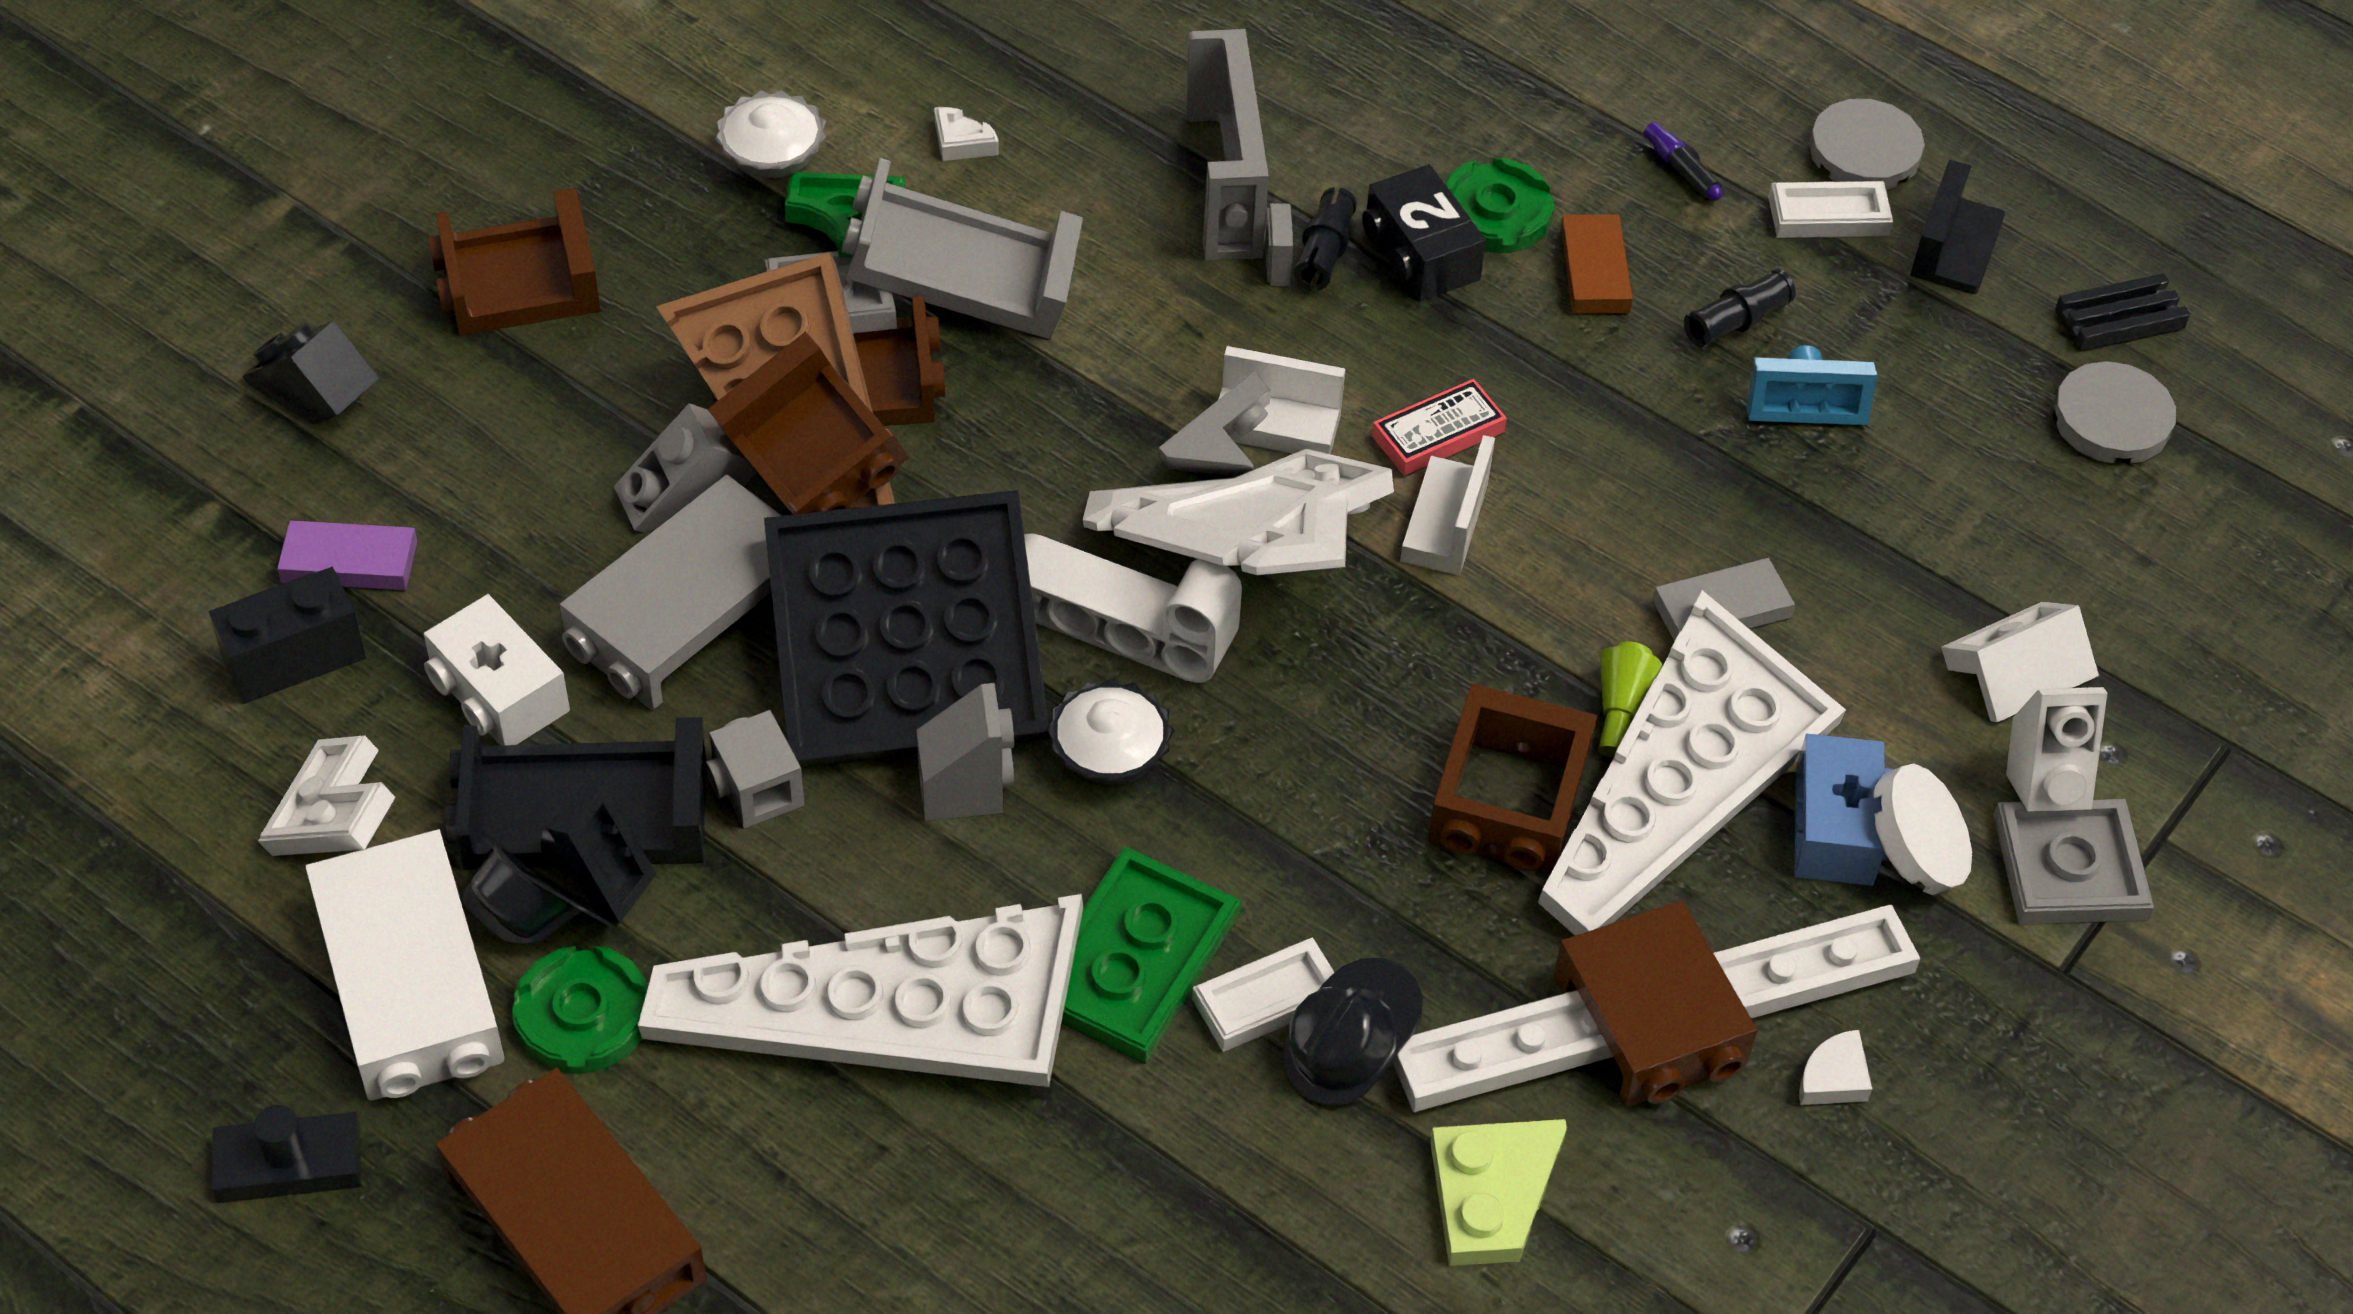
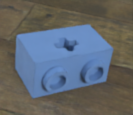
M1806 733L1795 768L1794 877L1874 885L1881 862L1890 861L1884 851L1875 826L1874 814L1882 811L1881 797L1875 799L1873 797L1875 786L1881 776L1894 770L1885 768L1884 742Z

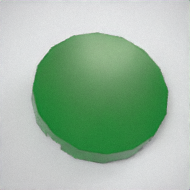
M1493 158L1492 164L1478 165V160L1466 162L1455 169L1445 181L1446 186L1485 237V252L1511 253L1530 248L1545 237L1552 223L1554 198L1550 195V186L1542 175L1528 165L1507 158Z
M576 946L557 949L535 961L517 983L513 995L514 1005L512 1008L517 1039L530 1058L551 1070L557 1067L560 1072L573 1074L605 1070L628 1057L642 1041L638 1023L647 993L646 979L632 960L611 948L594 946V951H576Z

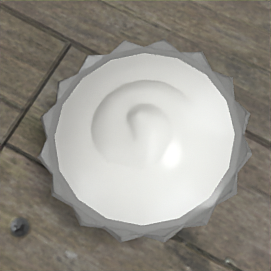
M760 90L753 97L741 96L735 106L725 107L723 118L715 122L719 133L714 139L722 146V152L731 157L734 164L745 173L760 178H782L790 175V173L798 172L808 165L814 153L818 152L819 144L826 138L823 132L826 120L819 117L818 107L808 105L803 96L790 97L782 90L774 94Z

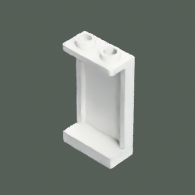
M440 829L305 865L357 1064L369 1100H377L384 1097H404L415 1092L419 1087L453 1077H473L481 1074L488 1067L504 1062L505 1058L497 1024Z

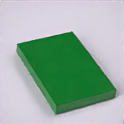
M1124 846L1083 908L1061 1023L1146 1064L1239 917L1242 900Z

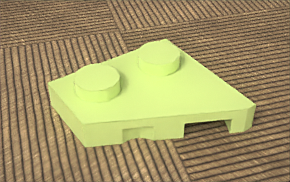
M1565 1119L1432 1128L1430 1144L1449 1266L1520 1261L1534 1217L1539 1210L1550 1174L1564 1142L1567 1130Z

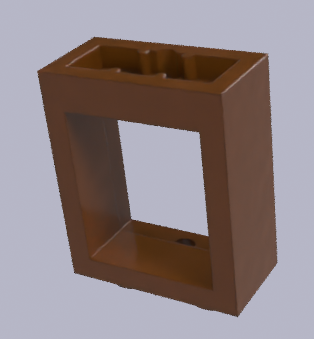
M1471 683L1433 804L1427 842L1445 846L1447 849L1459 854L1472 853L1503 861L1520 870H1537L1551 874L1561 855L1588 760L1597 715ZM1472 745L1565 768L1550 821L1457 797Z

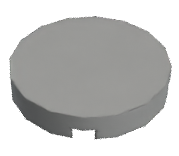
M1848 99L1830 105L1817 116L1809 142L1812 160L1819 169L1822 164L1824 168L1831 172L1830 179L1835 182L1884 181L1886 190L1897 187L1898 181L1906 177L1909 180L1916 174L1925 146L1922 131L1910 115L1891 104L1873 99Z
M2110 361L2085 364L2068 373L2060 385L2054 400V411L2058 417L2056 426L2061 436L2077 451L2102 462L2114 463L2116 458H2131L2129 464L2148 460L2162 451L2170 439L2176 424V405L2168 389L2151 374L2128 364Z

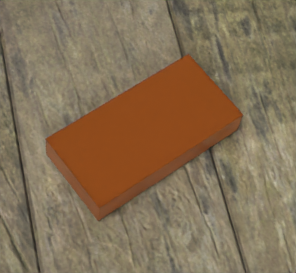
M1562 215L1560 232L1572 313H1630L1633 298L1620 215Z

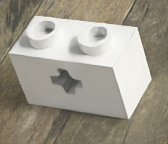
M489 594L424 632L429 660L424 663V667L429 679L441 694L447 695L452 693L461 702L466 719L470 725H477L480 735L483 736L489 732L500 745H517L570 711L564 673Z

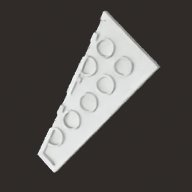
M1702 590L1688 620L1671 647L1657 678L1654 679L1621 741L1606 774L1598 784L1577 828L1574 829L1550 874L1538 903L1575 936L1614 923L1796 763L1806 733L1817 735L1829 734L1840 724L1846 709Z
M1082 894L1058 898L1059 905L1022 911L1021 904L996 908V915L959 922L955 921L951 916L846 933L845 941L810 947L807 940L782 944V951L745 958H742L737 952L655 965L651 974L638 1028L642 1039L1049 1087L1083 912Z

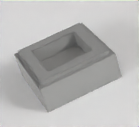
M1270 204V208H1267L1265 232L1266 278L1270 286H1290L1293 256L1291 204Z

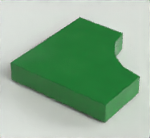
M790 173L785 202L786 222L808 225L824 232L836 244L838 257L851 258V254L841 251L851 217L859 220L862 217L863 212L852 209L862 175ZM864 175V176L873 178L874 175ZM887 176V183L905 188V177Z

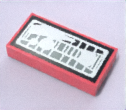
M1472 379L1373 422L1372 437L1402 475L1406 476L1428 466L1431 456L1444 459L1481 443L1483 435L1494 437L1505 432L1507 418L1476 380Z

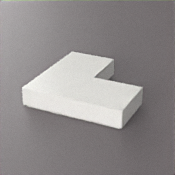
M365 735L318 740L261 833L258 842L272 856L365 850L395 799V796L382 782L359 784L379 750Z

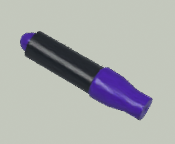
M1652 122L1645 128L1643 135L1652 143L1657 154L1667 164H1670L1705 200L1716 201L1722 197L1721 183L1700 163V157L1692 146L1684 141H1680L1676 136L1664 130L1657 122Z

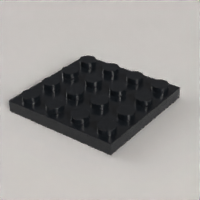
M1018 490L764 518L787 741L801 768L916 755L917 729L981 684L995 683L998 709L1010 708L1014 743L1050 739L1046 730L1049 726Z

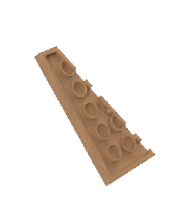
M830 252L656 306L717 400L721 399L806 331L821 348L830 364L872 412L836 262ZM890 481L879 488H871L852 503L850 508L895 504Z

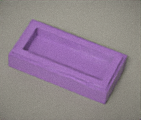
M290 520L277 568L280 582L286 583L333 566L342 587L406 590L417 545L415 528Z

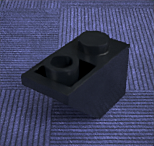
M334 320L313 329L307 323H304L286 336L283 333L275 335L253 353L258 363L242 375L249 386L311 424L339 415L380 379Z

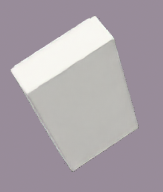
M1884 181L1771 183L1768 198L1777 238L1890 236L1893 219Z
M1312 937L1194 986L1192 1001L1221 1050L1225 1052L1289 1025L1296 1007L1309 994L1318 991L1323 983L1334 974V971Z

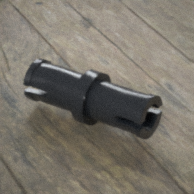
M1335 187L1325 190L1320 198V205L1315 218L1310 220L1305 226L1302 236L1304 248L1299 262L1295 266L1294 277L1306 289H1312L1317 273H1320L1316 283V289L1322 290L1326 288L1331 281L1332 271L1337 258L1341 257L1347 249L1349 243L1347 229L1352 215L1356 211L1357 200L1350 191L1344 188L1339 189L1334 204L1331 203L1335 195Z
M1775 269L1746 286L1740 284L1733 285L1721 293L1720 299L1687 314L1684 317L1685 332L1693 344L1703 348L1734 330L1740 332L1747 331L1759 323L1760 317L1794 301L1796 295L1794 283L1785 271Z

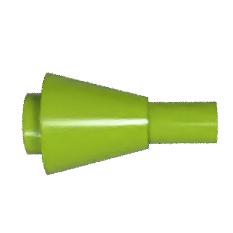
M1620 642L1616 646L1604 649L1600 654L1605 722L1598 751L1603 756L1614 758L1647 692L1663 666L1661 661L1653 655L1647 646L1637 642Z

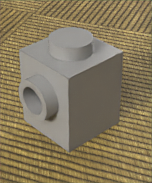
M771 710L750 718L735 719L723 728L709 732L712 760L704 762L709 784L718 799L725 796L728 797L744 829L805 806L801 767Z

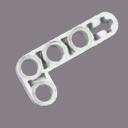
M1033 533L1024 534L1035 621L1037 624L1186 681L1204 683L1212 678L1239 629L1242 586L1236 573L1228 566L1197 559L1191 563L1177 587L1047 537Z

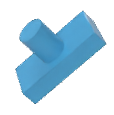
M1809 345L1794 348L1788 354L1787 359L1754 357L1746 406L1749 421L1868 425L1877 380L1874 362L1822 360L1820 351Z

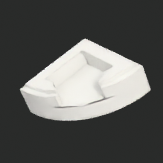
M934 107V122L942 161L999 155V141L995 131L989 124L983 122L982 125L971 118L963 116V110L957 108Z
M1859 1030L1835 1035L1815 1049L1806 1064L1800 1082V1105L1868 1101L1872 1086Z

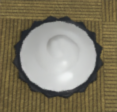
M1111 678L1101 684L1085 682L1079 691L1066 692L1062 704L1051 709L1052 723L1046 728L1052 739L1051 750L1061 758L1064 767L1071 769L1075 775L1091 784L1108 787L1129 784L1144 776L1148 770L1156 768L1159 759L1170 751L1168 741L1175 731L1168 723L1170 711L1159 705L1155 693L1142 692L1135 682L1121 685Z

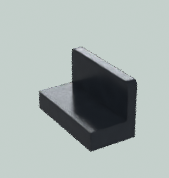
M1949 159L1921 235L1910 276L1970 294H1977L1995 246L2005 212L1998 208L1962 198L1971 165Z

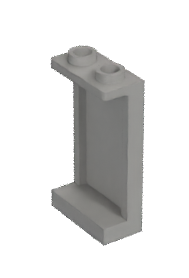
M1246 29L1192 31L1188 36L1185 98L1186 120L1189 122L1217 121L1220 124L1225 161L1207 163L1203 234L1205 261L1263 258L1269 174Z
M879 158L873 178L861 176L852 209L863 212L861 220L851 217L841 251L852 255L846 279L910 298L912 296H924V302L1051 340L1067 301L1083 217L1060 211L1052 233L889 184L886 180L891 161Z
M725 475L560 603L564 627L562 639L566 648L581 663L587 664L591 662L604 672L612 686L627 699L635 697L650 710H654L663 703L661 682L664 678L772 593L764 518L782 515L730 476Z

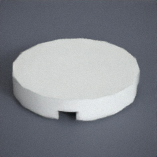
M1914 763L1901 766L1883 774L1874 789L1873 797L1874 799L1881 797L1882 811L1874 814L1875 826L1884 851L1898 873L1911 884L1920 881L1925 885L1923 892L1931 895L1964 884L1971 872L1972 848L1968 828L1959 806L1946 786L1930 770Z

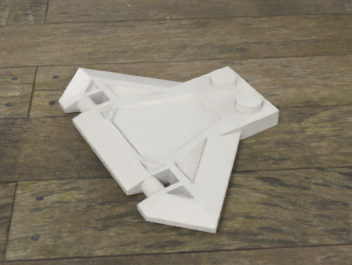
M1304 449L1235 478L1090 491L1083 524L1085 528L1096 531L1114 530V536L1218 565H1241L1242 571L1254 575L1345 567L1347 514L1364 512L1370 508V502L1393 493L1392 469Z

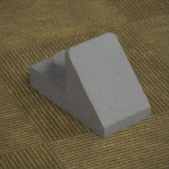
M1255 371L1252 372L1159 447L1160 458L1168 470L1233 477L1253 471V464L1232 440L1230 435L1236 431L1242 437L1251 432L1267 417L1268 412L1265 410V407L1270 404V389Z

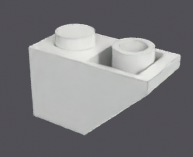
M2104 687L2038 689L2013 717L2006 775L2028 812L2092 810L2107 692Z

